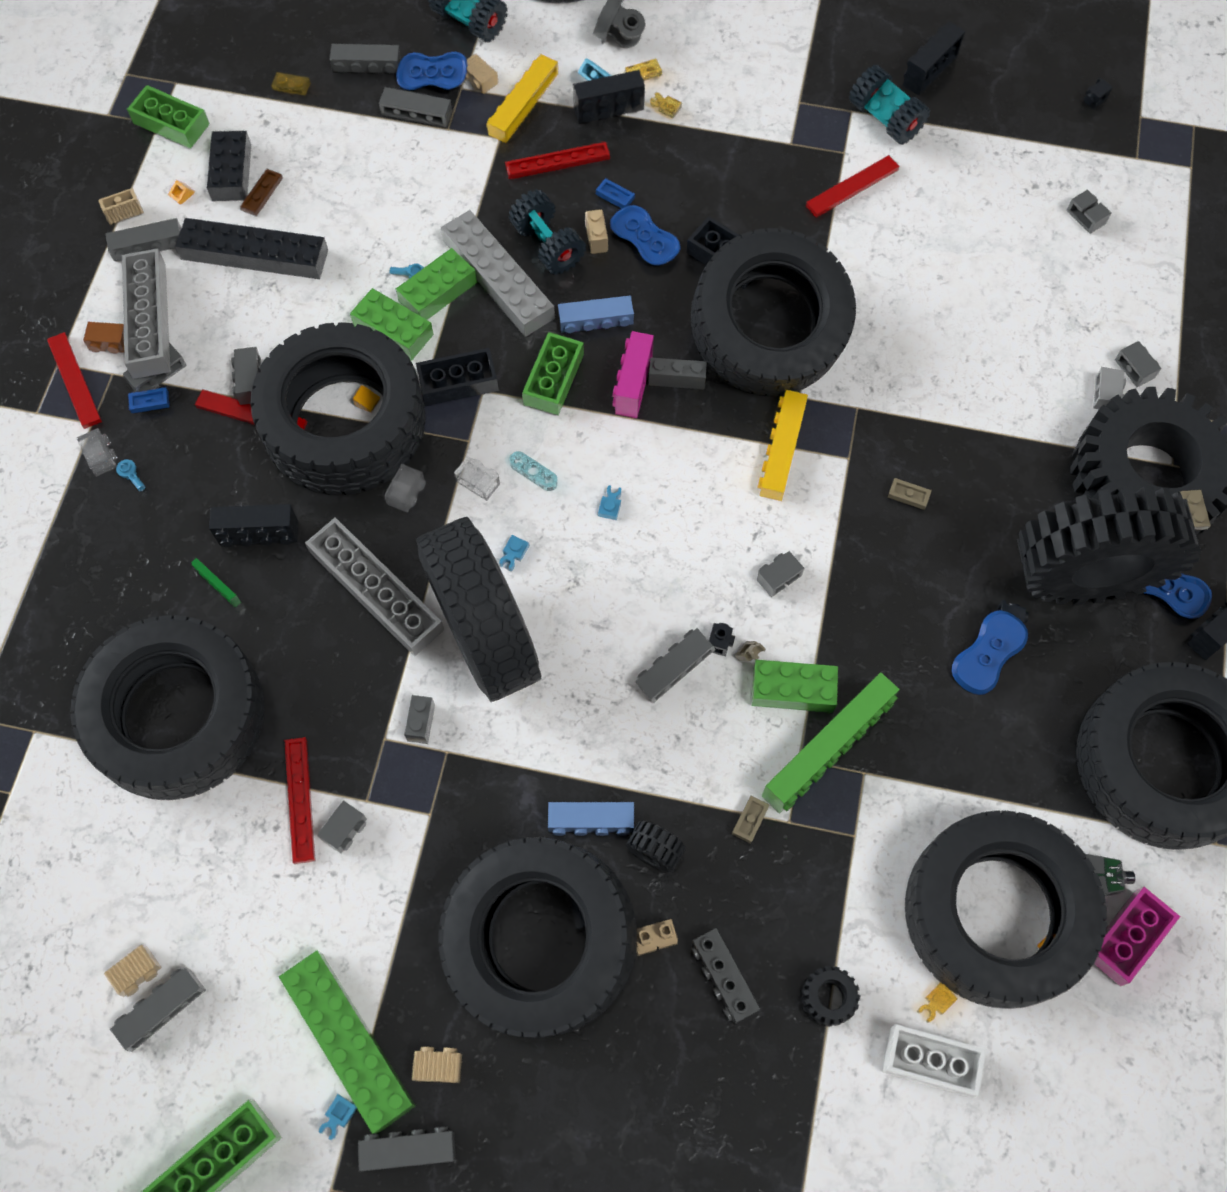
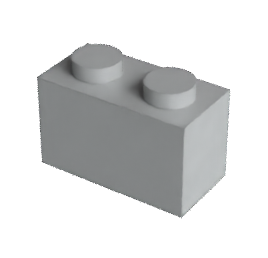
M1101 367L1095 378L1093 408L1100 409L1101 406H1106L1111 398L1116 395L1123 398L1125 395L1123 394V389L1126 385L1124 370Z

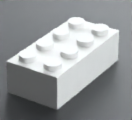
M895 1024L890 1028L882 1072L971 1098L978 1097L986 1049Z

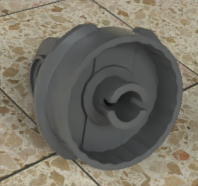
M607 0L598 17L593 35L602 39V44H604L608 35H611L619 45L627 48L633 47L638 44L641 34L645 29L643 15L635 9L622 7L624 0Z

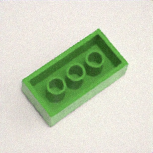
M148 85L145 86L127 108L133 124L189 148H192L210 125L204 109Z
M450 248L396 288L398 301L404 307L428 320L477 283L475 269L454 249Z
M374 288L365 295L350 313L354 326L360 324L372 328L373 331L382 332L396 342L411 361L434 335L430 321Z
M548 332L523 390V405L555 415L560 414L584 355L583 342Z
M755 660L751 706L833 713L837 706L838 666Z

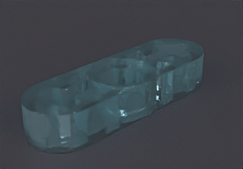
M517 451L511 454L510 465L513 470L546 491L556 489L558 480L555 473L523 452ZM522 459V463H515V460ZM533 467L539 470L536 475H531L528 471ZM545 479H546V480L552 479V483L549 482V483L546 484Z

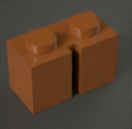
M88 322L83 341L89 351L106 352L108 350L111 353H124V324Z

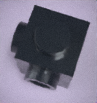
M714 623L709 642L716 649L712 653L725 657L728 647H733L735 635H732L733 628L728 624Z

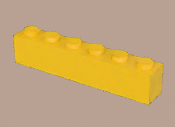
M540 54L532 62L531 67L528 71L524 72L523 77L515 84L512 92L507 94L502 105H499L495 114L488 119L489 136L507 143L557 77L558 61Z
M786 390L785 396H780L778 407L781 408V411L776 412L774 423L777 424L776 429L772 428L770 436L773 443L772 445L768 444L766 451L769 459L768 461L764 460L761 471L765 472L764 478L760 477L757 487L761 489L759 495L761 497L778 501L783 499L808 398L807 394Z

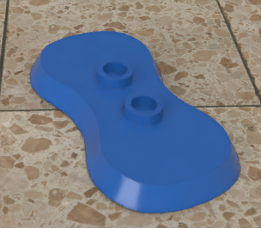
M449 52L436 57L426 56L421 53L408 54L401 59L398 65L397 82L400 87L407 90L418 89L426 85H436L444 89L457 88L466 77V57L459 52Z
M631 205L622 208L614 214L610 221L613 232L619 237L632 242L638 248L643 259L652 265H663L672 260L680 251L678 239L673 234L658 228L651 220L648 212L639 206Z
M1184 574L1176 580L1165 579L1166 585L1159 588L1153 586L1146 587L1147 592L1145 593L1158 596L1166 601L1176 613L1187 618H1199L1208 610L1212 600V592L1204 581Z
M999 610L990 613L983 620L978 638L973 645L961 652L953 662L952 675L956 682L973 694L981 695L991 691L998 682L1005 662L1020 652L1026 645L1028 631L1023 622L1006 611Z

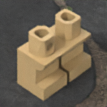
M669 919L637 929L636 951L638 956L656 951L657 947L660 950L678 944L672 920Z

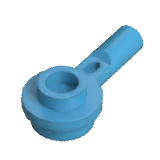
M417 263L403 268L390 267V274L408 275L411 278L424 267Z
M128 459L120 461L116 467L118 475L131 480L139 491H143L145 485L137 477L135 463Z

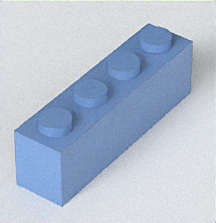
M631 296L558 304L561 333H573L582 330L590 331L599 328L607 329L615 326H628L634 323Z
M549 802L548 830L557 836L565 835L566 832H574V835L578 836L587 835V832H595L596 835L600 836L608 835V832H617V835L621 836L629 835L630 832L634 831V802Z

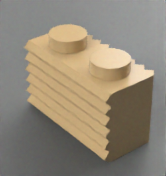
M474 54L467 59V73L464 80L470 81L475 90L479 89L485 94L490 88L498 84L497 72L481 59L479 55Z
M133 188L98 200L104 215L111 225L123 221V219L126 220V218L129 219L130 217L140 215V213L143 214V209Z
M603 211L585 212V225L591 253L607 252L608 237Z
M139 945L138 948H135L134 951L108 969L104 975L118 995L129 997L139 990L138 986L141 983L154 979L158 975L157 971L162 967L148 947Z
M421 1047V1051H415L412 1080L460 1083L462 1054L457 1053L455 1048H443V1052H434L433 1047Z

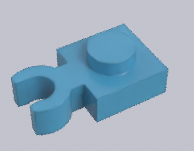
M611 485L607 487L608 497L602 496L598 516L617 520L621 506V500H618L621 496V488L619 487L616 493H612Z
M511 535L503 549V554L506 556L500 559V567H503L504 563L509 562L508 568L509 571H512L515 567V559L521 562L530 546L529 542Z
M337 1094L325 1113V1116L330 1119L320 1126L319 1133L323 1134L325 1129L329 1127L332 1133L328 1139L334 1140L338 1134L337 1127L339 1125L343 1128L346 1127L357 1109L356 1105L340 1094Z

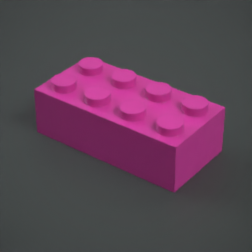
M632 331L630 338L626 339V352L622 354L621 370H618L617 374L618 383L613 389L614 399L612 406L615 407L616 415L638 418L650 369V360L653 356L654 335Z
M1146 887L1134 891L1106 927V934L1103 937L1105 939L1094 964L1120 987L1129 984L1181 916Z

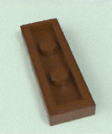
M266 169L241 204V211L257 217L282 181V174Z

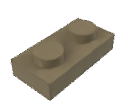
M894 478L888 498L925 510L932 490Z
M1181 491L1180 494H1182L1183 499L1186 498L1188 501L1195 530H1207L1211 525L1202 491Z
M751 795L732 834L751 844L770 804Z

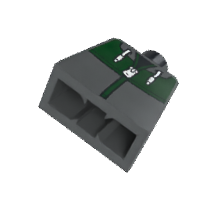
M1086 854L1085 858H1089L1095 868L1094 873H1097L1102 884L1100 888L1104 890L1105 896L1120 894L1125 891V884L1135 883L1134 871H1123L1121 860Z

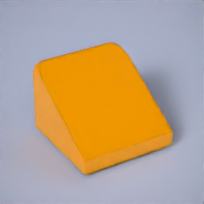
M176 180L168 195L179 204H183L195 191L184 182Z
M363 385L360 386L353 397L356 407L372 413L380 400V396Z

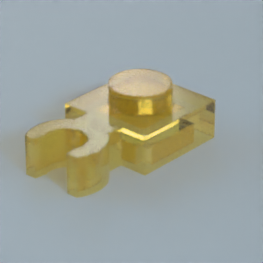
M658 92L655 93V99L657 100L650 99L651 106L659 107V112L671 118H674L682 108V102L668 95L666 98H663L662 94Z
M940 982L925 997L929 1004L920 1006L917 1013L920 1014L923 1010H927L930 1015L926 1022L929 1023L934 1020L936 1011L940 1015L944 1014L958 998Z

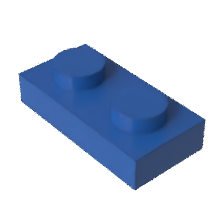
M606 178L596 189V195L620 208L629 206L635 199L634 193Z
M166 387L128 394L129 410L131 413L170 407L169 394Z

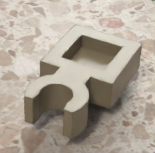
M746 641L734 656L738 661L749 662L753 659H759L758 654L766 649L761 643Z

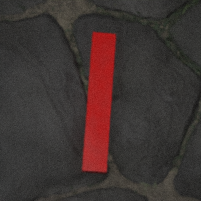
M606 142L508 161L505 162V166L510 180L609 160L610 153Z
M888 155L807 201L806 207L817 218L897 172L900 166Z
M64 332L47 339L82 427L86 429L101 423L102 420L67 335Z
M202 389L195 403L196 408L254 424L251 404L240 405L238 399ZM298 417L297 425L305 429L308 423L307 420Z
M302 737L285 740L293 864L316 861L307 739Z

